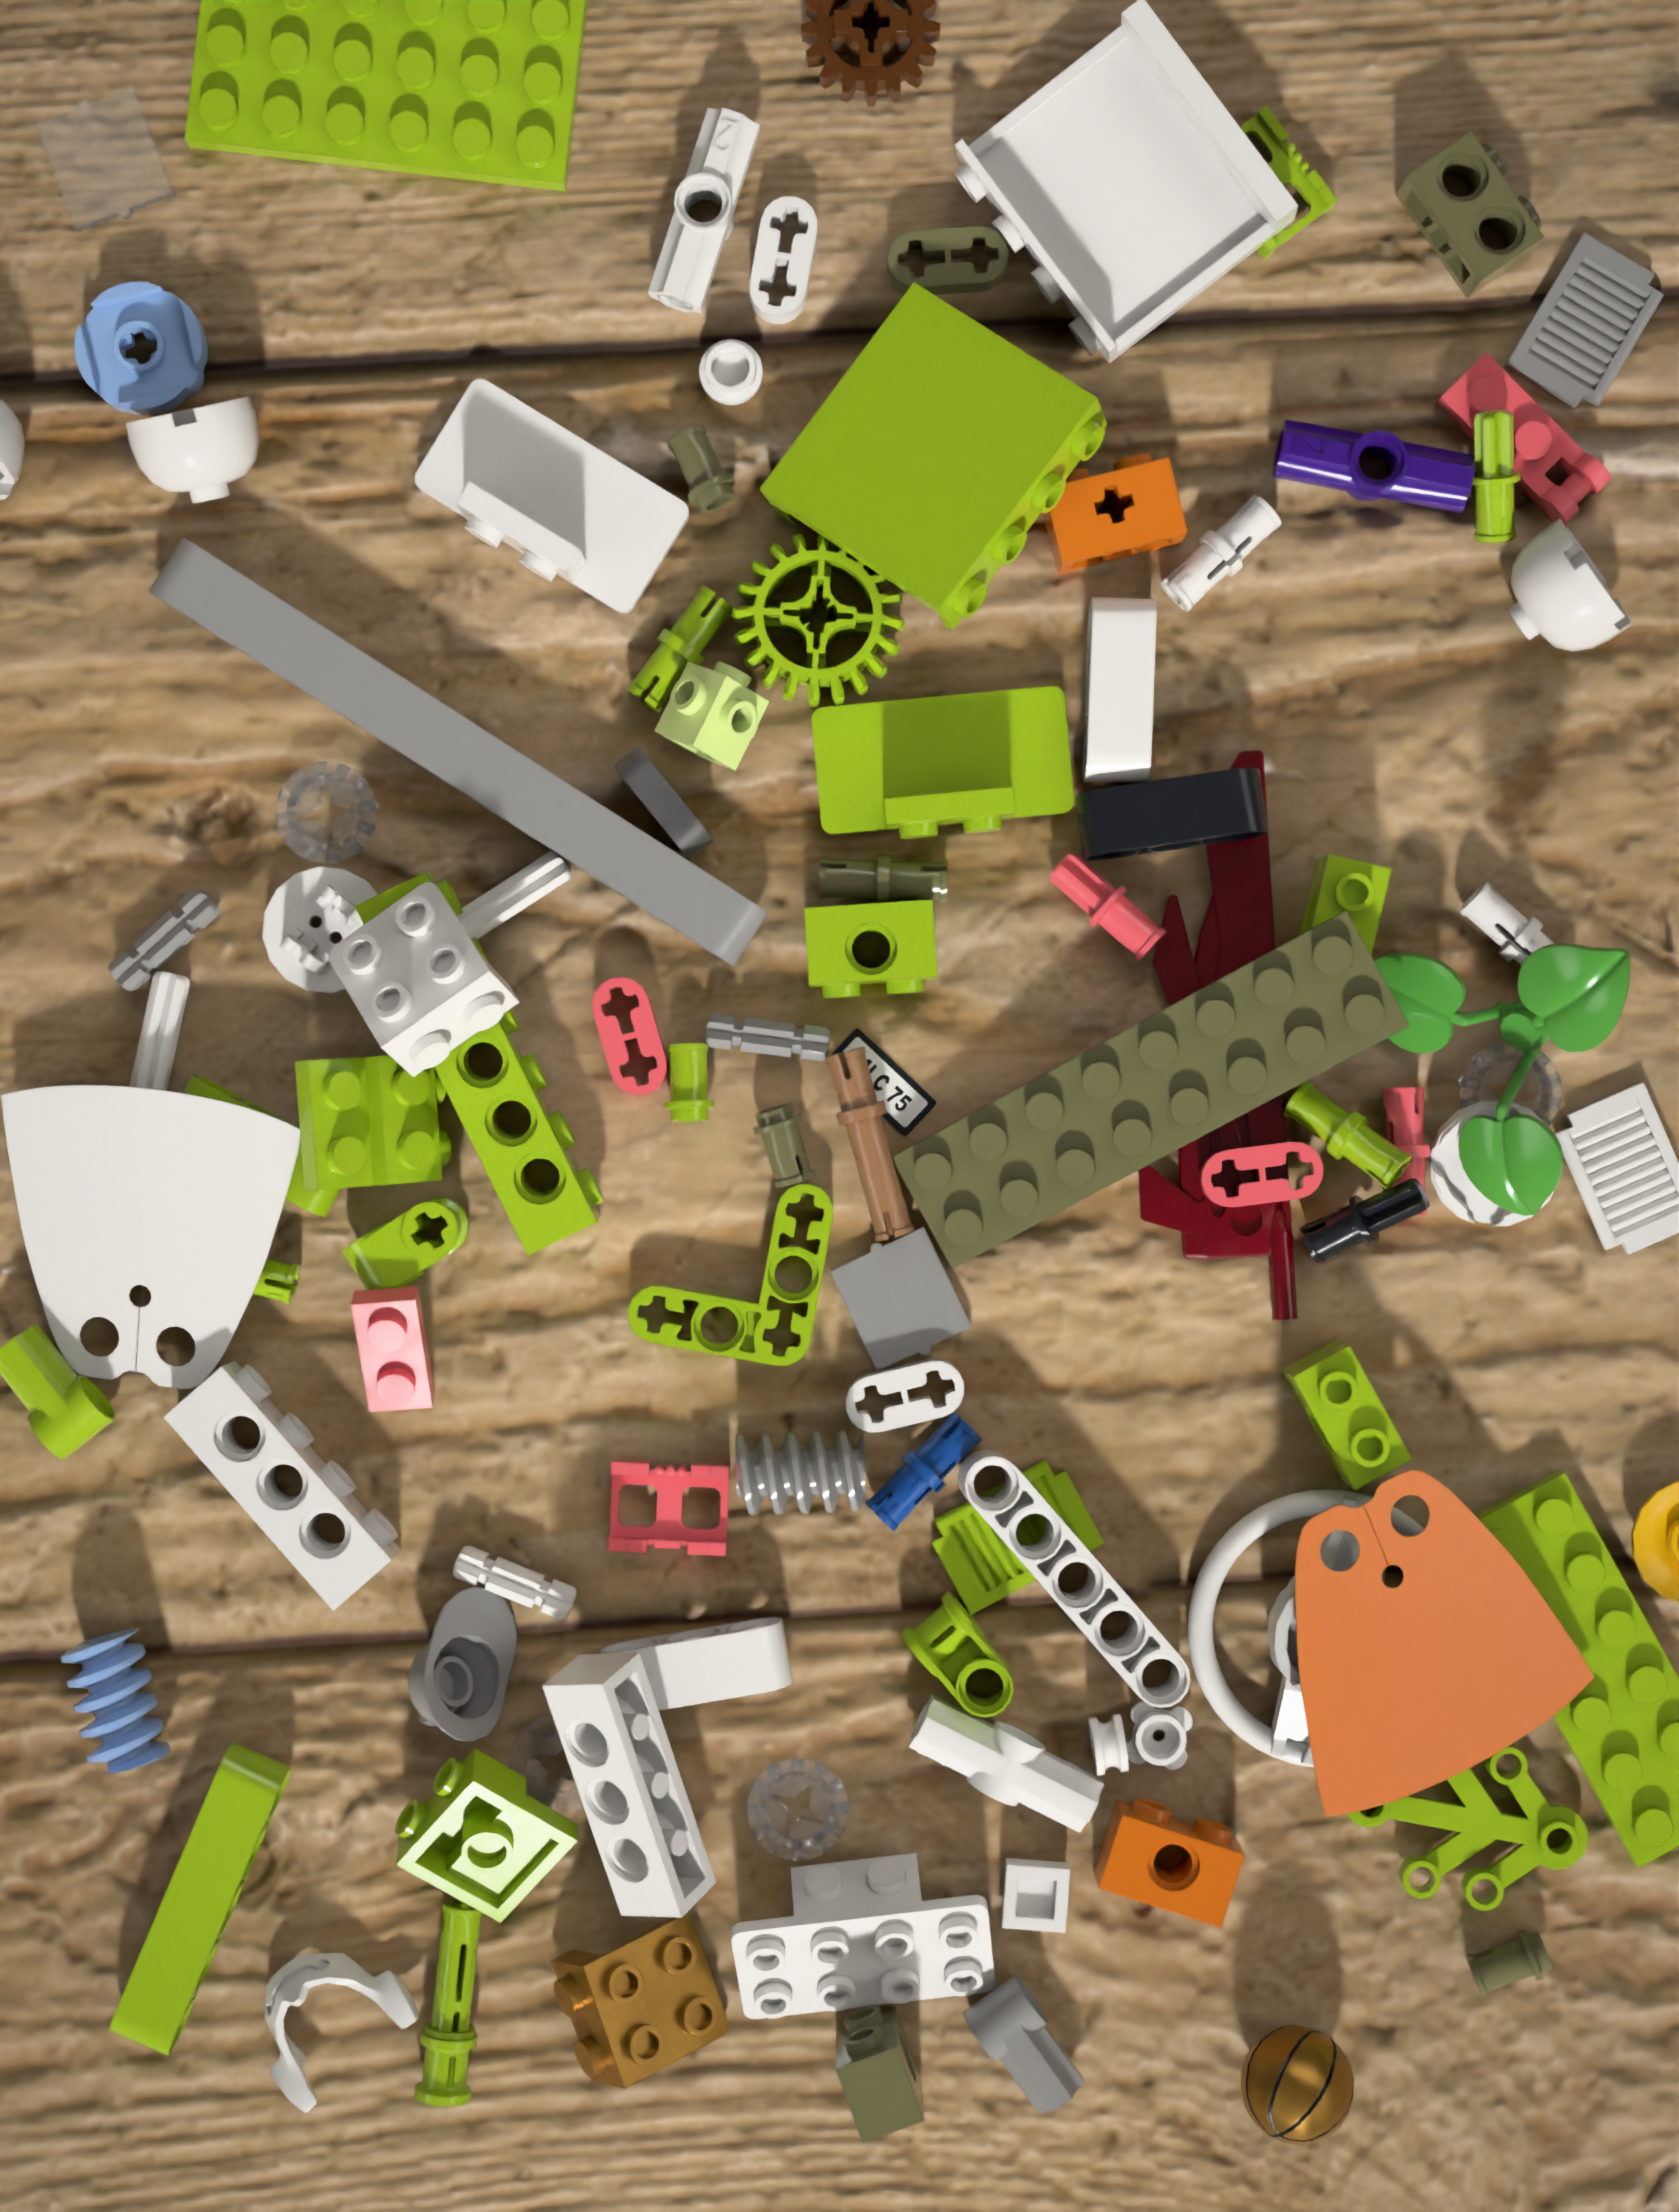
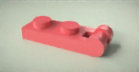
M1487 352L1436 402L1473 441L1474 418L1477 413L1494 409H1502L1512 413L1514 470L1521 472V479L1515 484L1554 522L1560 518L1564 525H1566L1578 513L1579 507L1577 504L1588 493L1597 494L1611 479L1606 467L1597 458L1585 453ZM1556 462L1569 475L1560 486L1553 484L1544 475Z

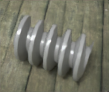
M864 1430L857 1449H852L845 1431L837 1432L831 1449H826L819 1431L812 1432L806 1450L800 1449L793 1432H787L780 1451H775L768 1433H761L755 1452H749L743 1435L736 1434L737 1497L743 1498L750 1515H758L763 1499L767 1496L776 1515L784 1513L790 1496L795 1497L802 1514H809L815 1495H820L827 1513H834L841 1494L846 1495L853 1512H860L866 1496Z

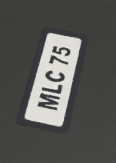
M857 1028L831 1055L865 1047V1057L877 1101L884 1100L887 1113L882 1116L903 1136H907L936 1105V1101Z

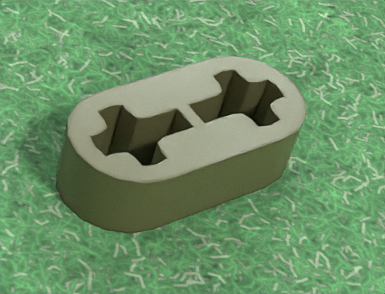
M966 226L912 230L904 232L892 243L888 253L887 271L892 284L904 294L913 282L934 295L982 292L990 290L1000 283L1006 273L1009 252L1006 241L1000 233L990 227ZM984 245L985 254L987 256H996L997 260L988 262L987 271L981 274L975 273L973 263H952V259L967 258L971 255L972 246ZM920 249L924 260H944V263L926 265L923 276L918 278L911 277L909 267L898 265V262H904L908 259L909 250Z

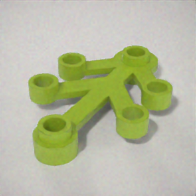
M1513 1744L1486 1759L1485 1766L1489 1774L1497 1782L1508 1786L1526 1817L1499 1812L1470 1768L1447 1779L1464 1805L1409 1795L1378 1806L1371 1812L1358 1811L1347 1814L1355 1824L1363 1827H1375L1384 1823L1387 1819L1456 1831L1455 1834L1424 1855H1412L1401 1863L1398 1873L1399 1880L1405 1890L1411 1896L1418 1899H1426L1433 1896L1440 1887L1443 1875L1496 1839L1518 1843L1519 1845L1488 1868L1475 1867L1467 1871L1461 1881L1462 1894L1472 1907L1481 1911H1489L1496 1908L1503 1899L1504 1888L1538 1865L1559 1870L1577 1863L1584 1855L1588 1845L1587 1827L1582 1818L1571 1808L1561 1804H1548L1527 1773L1528 1762L1525 1755ZM1504 1754H1514L1516 1757L1515 1768L1507 1774L1497 1772V1760ZM1554 1829H1565L1567 1833L1565 1843L1558 1848L1548 1847L1547 1837L1549 1833ZM1418 1867L1428 1868L1430 1870V1877L1424 1885L1413 1886L1409 1883L1410 1874L1414 1869ZM1481 1879L1492 1881L1493 1887L1488 1896L1484 1898L1472 1896V1888L1477 1881Z

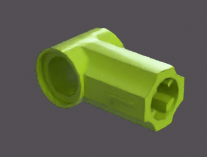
M38 1324L30 1326L0 1348V1375L29 1410L28 1421L37 1438L56 1457L66 1459L115 1420V1411L104 1393L84 1375H77Z

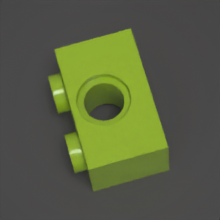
M1331 854L1316 860L1299 935L1347 910L1372 956L1392 869Z
M933 899L804 908L809 987H822L823 998L861 996L860 984L886 983V994L925 992L924 980H934L938 977ZM876 933L887 941L890 954L883 965L877 968H866L856 962L852 954V946L855 940L862 934Z
M1336 1339L1281 1369L1341 1479L1354 1490L1412 1459L1350 1345Z

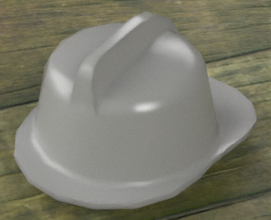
M475 1586L457 1592L444 1604L435 1623L430 1644L425 1646L413 1659L408 1673V1691L414 1707L419 1712V1722L428 1726H438L441 1731L455 1740L472 1742L487 1736L499 1721L517 1642L514 1615L501 1596Z

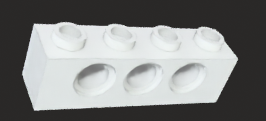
M232 1361L216 1370L167 1413L164 1419L334 1611L401 1551L394 1542L398 1534L393 1525L381 1512L375 1508L367 1512L353 1496L352 1492L356 1489V1486L340 1465L332 1460L325 1464L310 1447L314 1438L302 1421L290 1412L283 1416L267 1398L272 1393V1390L266 1380L250 1365L246 1364L241 1368L236 1361ZM238 1416L249 1417L258 1425L260 1441L256 1448L243 1447L234 1438L233 1423ZM286 1464L298 1470L303 1481V1487L299 1495H286L277 1488L274 1474L278 1465ZM320 1513H331L341 1519L345 1527L343 1542L329 1543L320 1537L316 1529V1520Z
M640 1653L579 1654L544 1683L542 1687L621 1916L682 1918L716 1883Z

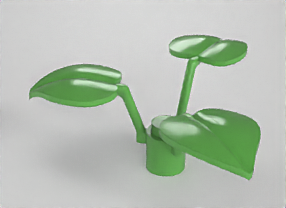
M1554 943L1543 946L1528 956L1520 968L1517 984L1519 998L1510 1005L1500 1001L1491 1008L1470 1013L1457 1011L1465 1000L1466 987L1462 978L1446 963L1430 956L1415 953H1393L1374 959L1410 1025L1404 1030L1388 1037L1395 1045L1414 1053L1435 1052L1450 1042L1453 1035V1023L1459 1026H1468L1498 1019L1500 1020V1032L1504 1041L1512 1048L1523 1051V1057L1496 1106V1118L1487 1115L1471 1117L1462 1127L1458 1149L1466 1175L1487 1199L1503 1209L1524 1216L1537 1214L1545 1200L1556 1189L1561 1179L1563 1152L1557 1136L1545 1123L1525 1114L1509 1118L1510 1106L1533 1062L1542 1054L1541 1046L1549 1039L1557 1047L1565 1051L1583 1052L1598 1046L1611 1034L1622 1014L1628 995L1631 966L1630 951L1624 948H1596L1572 943Z

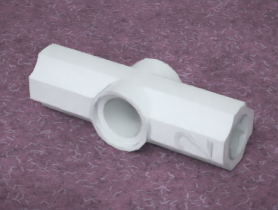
M723 107L720 109L707 108L685 179L680 183L675 192V210L648 290L651 298L660 301L667 307L685 313H702L724 242L733 230L734 211L761 130L760 124L751 121L742 113ZM702 200L713 201L721 207L719 215L708 222L693 220L688 215V211L692 205Z
M933 1694L924 1705L908 1741L909 1748L967 1776L966 1780L968 1783L987 1796L1010 1806H1017L1019 1802L1079 1833L1093 1816L1104 1787V1782L1101 1778L1083 1770L1074 1763L1065 1761L1045 1751L1046 1747L1026 1732L1001 1721H995L994 1724H991Z

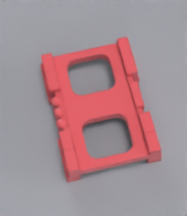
M612 1460L608 1551L646 1553L648 1545H654V1548L680 1549L681 1546H688L687 1555L726 1556L730 1465L698 1463L691 1464V1469H688L686 1464H680L676 1468L675 1464L670 1463L665 1468L663 1463H658L653 1468L651 1467L652 1462ZM624 1485H650L656 1489V1521L652 1525H626L620 1521V1489ZM687 1488H715L719 1491L721 1496L720 1522L716 1527L692 1528L687 1527L683 1523V1492Z

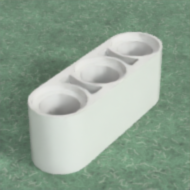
M1090 598L1087 626L1082 760L1084 782L1132 784L1149 782L1153 731L1157 623L1156 599Z
M778 1617L752 1619L612 1644L600 1650L601 1654L640 1653L659 1711L766 1693L785 1688L793 1683L783 1620Z

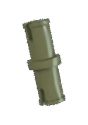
M881 854L877 855V861L837 860L820 857L819 899H825V897L876 899V903L889 902V899H933V901L946 903L948 861H941V863L890 861V855Z

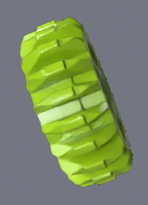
M799 533L792 537L795 554L790 557L786 556L782 547L777 543L769 547L771 559L776 565L772 570L758 560H754L750 564L751 573L761 584L757 586L749 582L739 583L737 587L738 595L752 602L753 606L734 607L732 609V617L734 621L742 624H752V627L739 631L734 635V639L738 647L757 645L758 648L746 656L744 664L748 670H754L768 663L769 667L761 678V685L765 689L773 687L782 676L787 679L783 689L784 700L792 702L797 695L799 685L808 687V705L817 707L820 702L819 688L831 687L832 700L836 705H839L845 701L844 689L841 683L849 680L854 690L859 695H863L868 691V684L861 673L864 669H867L878 678H883L887 674V667L875 655L878 652L886 656L895 657L899 653L900 645L895 640L884 636V633L903 631L905 619L897 615L885 614V611L896 609L902 605L903 597L901 592L896 591L880 593V590L888 586L889 580L877 572L870 576L868 571L871 568L859 560L855 562L850 559L851 555L839 548L838 553L829 551L830 541L819 533L817 536L818 550L806 551L805 538ZM812 571L810 587L803 598L796 602H781L780 607L769 606L774 594L784 583L797 575ZM831 572L843 576L855 584L865 596L871 612H857L856 607L843 605L835 600L831 593ZM822 590L823 607H827V617L834 614L837 619L836 622L830 621L825 623L824 633H820L819 649H814V632L810 631V622L802 625L800 620L801 617L812 616L814 606H817L818 591ZM765 626L781 627L782 632H790L802 638L806 644V667L794 664L782 656L771 643ZM856 632L869 633L865 644L852 658L840 665L825 668L828 647L834 640L844 636H855Z

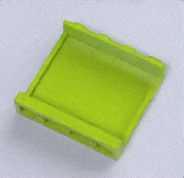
M913 282L759 489L777 514L795 526L801 521L935 611L944 626L953 631L963 617H971L980 608L987 595V585L1000 567L1011 564L1019 556L1026 543V532L1041 512L1046 514L1057 505L1065 491L1066 479L1080 460L1087 461L1098 450L1105 435L1107 421L1096 396Z

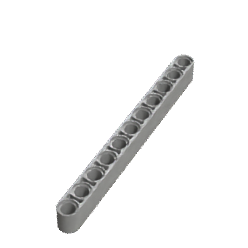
M183 537L149 589L150 593L551 851H555L565 860L734 967L768 915V912L186 538Z

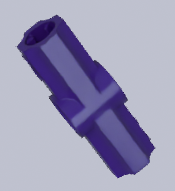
M1285 419L1276 447L1273 478L1346 491L1353 498L1361 501H1374L1383 498L1461 513L1465 509L1466 501L1472 488L1475 472V455L1404 442L1396 435L1387 431H1372L1362 434ZM1364 453H1373L1380 456L1387 466V477L1382 480H1374L1367 477L1359 466V456Z

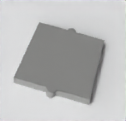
M924 1226L883 1246L881 1243L875 1242L871 1245L870 1252L830 1270V1274L877 1372L918 1352L924 1356L928 1355L931 1351L930 1346L972 1327Z

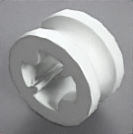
M1112 1715L1111 1720L1107 1723L1099 1722L1097 1717L1088 1718L1096 1775H1105V1771L1109 1767L1118 1768L1120 1773L1129 1772L1127 1746L1121 1715Z

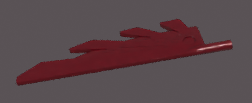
M1259 750L1241 751L1230 769L1251 767L1260 769L1268 826L1264 754ZM1269 831L1265 835L1251 839L1205 845L1212 896L1201 928L1194 959L1178 897L1176 895L1169 896L1161 928L1163 927L1167 932L1156 944L1152 959V965L1169 1006L1275 949ZM1284 1093L1179 1148V1188L1149 1165L1138 1170L1140 1218L1146 1222L1181 1231L1182 1250L1185 1259L1211 1260L1269 1256L1272 1320L1298 1318L1290 1200L1240 1207H1224L1207 1198L1202 1191L1199 1181L1200 1170L1204 1162L1214 1153L1228 1149L1287 1142ZM1286 1153V1164L1265 1168L1266 1180L1283 1178L1289 1181L1288 1153ZM1232 1160L1222 1161V1171L1211 1176L1213 1187H1223L1226 1197L1237 1195L1236 1187L1238 1184L1257 1181L1256 1169L1235 1170Z

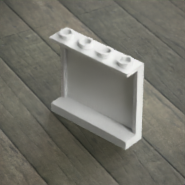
M1137 0L1121 13V26L973 143L967 146L964 140L961 139L955 144L957 159L961 165L954 170V173L963 188L976 203L983 197L987 199L999 215L992 224L1006 241L1007 247L1014 254L1021 248L1026 251L1037 266L1030 275L1039 290L1052 305L1060 299L1064 302L1076 318L1068 326L1080 345L1090 356L1099 350L1108 363L1115 360L1256 251L1264 242L1295 220L1298 204L1146 0Z

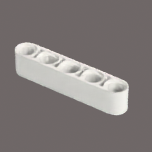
M989 1449L979 1450L967 1456L960 1465L958 1484L969 1503L1140 1699L1148 1705L1158 1708L1171 1707L1180 1702L1188 1692L1191 1679L1189 1668L1177 1651L1013 1463L999 1452ZM996 1465L1002 1467L1005 1472V1483L1002 1490L993 1497L985 1498L978 1496L974 1491V1479L977 1473L986 1466ZM1029 1514L1043 1515L1047 1525L1043 1538L1032 1545L1020 1544L1016 1538V1529L1021 1519ZM1070 1563H1084L1088 1570V1577L1084 1586L1076 1592L1067 1593L1060 1591L1058 1577L1061 1570ZM1121 1610L1127 1612L1129 1615V1626L1124 1635L1115 1640L1103 1639L1100 1634V1626L1105 1616L1112 1611ZM1155 1659L1169 1660L1171 1670L1167 1680L1158 1687L1150 1688L1143 1686L1142 1674L1147 1664Z

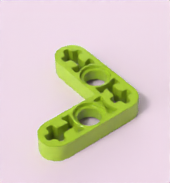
M799 1183L788 1188L780 1197L776 1208L759 1302L665 1284H652L641 1289L631 1300L628 1308V1321L632 1331L645 1341L774 1366H788L798 1362L807 1352L814 1324L833 1221V1204L829 1195L817 1185ZM803 1193L814 1195V1206L824 1209L822 1220H812L810 1222L806 1239L820 1240L817 1253L800 1245H779L781 1233L794 1238L797 1220L795 1216L787 1214L788 1203H799ZM788 1256L804 1258L812 1269L810 1284L799 1292L784 1290L778 1285L775 1278L777 1264ZM771 1295L786 1303H808L806 1315L793 1310L790 1325L791 1332L799 1334L801 1340L799 1345L789 1344L785 1354L773 1352V1341L764 1338L765 1328H776L781 1307L768 1308V1300ZM655 1296H662L666 1298V1309L685 1313V1300L697 1301L698 1306L691 1319L692 1338L680 1337L678 1335L684 1323L664 1321L660 1331L649 1329V1318L640 1315L641 1305L648 1306L653 1302ZM714 1307H724L731 1310L738 1321L736 1335L724 1343H716L709 1340L701 1328L703 1315Z

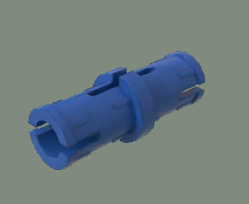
M955 1412L949 1414L944 1423L915 1453L909 1449L901 1457L905 1463L865 1504L890 1529L895 1531L898 1525L932 1490L937 1494L946 1485L943 1481L945 1476L983 1439Z

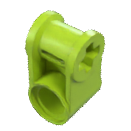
M434 1198L413 1206L391 1222L383 1223L349 1245L342 1253L367 1290L407 1287L425 1274L423 1271L457 1250L466 1241L469 1233V1218L465 1209L458 1202L449 1198ZM442 1216L448 1224L441 1232L442 1238L439 1236L429 1239L424 1229L431 1224L430 1218L434 1219Z
M948 1591L941 1597L942 1606L916 1628L913 1629L907 1626L900 1632V1635L918 1660L931 1674L940 1679L965 1710L979 1717L995 1716L1004 1711L1011 1702L1013 1694L1011 1669L1006 1660L985 1637V1633L972 1615ZM950 1626H953V1627L950 1628L946 1633H944L939 1639H937L935 1642H933L937 1637H939V1636H940L944 1631H946ZM981 1668L994 1670L1002 1679L1001 1688L991 1697L980 1698L974 1696L966 1686L967 1678L972 1672Z

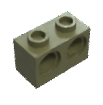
M1472 131L1410 172L1395 194L1466 298H1469L1527 258L1544 238V235L1539 230L1541 228V221L1534 206L1525 197H1517L1503 177L1505 170L1498 154L1490 145L1486 143L1481 145ZM1457 175L1464 179L1469 186L1470 195L1458 197L1449 193L1444 187L1442 176ZM1492 227L1497 229L1505 239L1506 249L1494 250L1487 247L1479 236V228Z

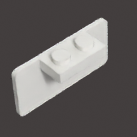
M476 379L469 385L415 473L417 487L428 496L466 518L468 521L464 528L474 536L495 548L498 547L501 541L523 553L519 562L537 575L552 582L557 574L619 613H628L633 610L689 519V509L684 501L485 379Z
M917 1853L791 1867L794 1916L739 1922L731 1928V1943L743 2012L750 2019H775L788 2015L842 2011L848 2008L891 2003L903 2004L910 2001L951 1996H969L989 1992L996 1984L986 1899L980 1895H968L922 1901Z

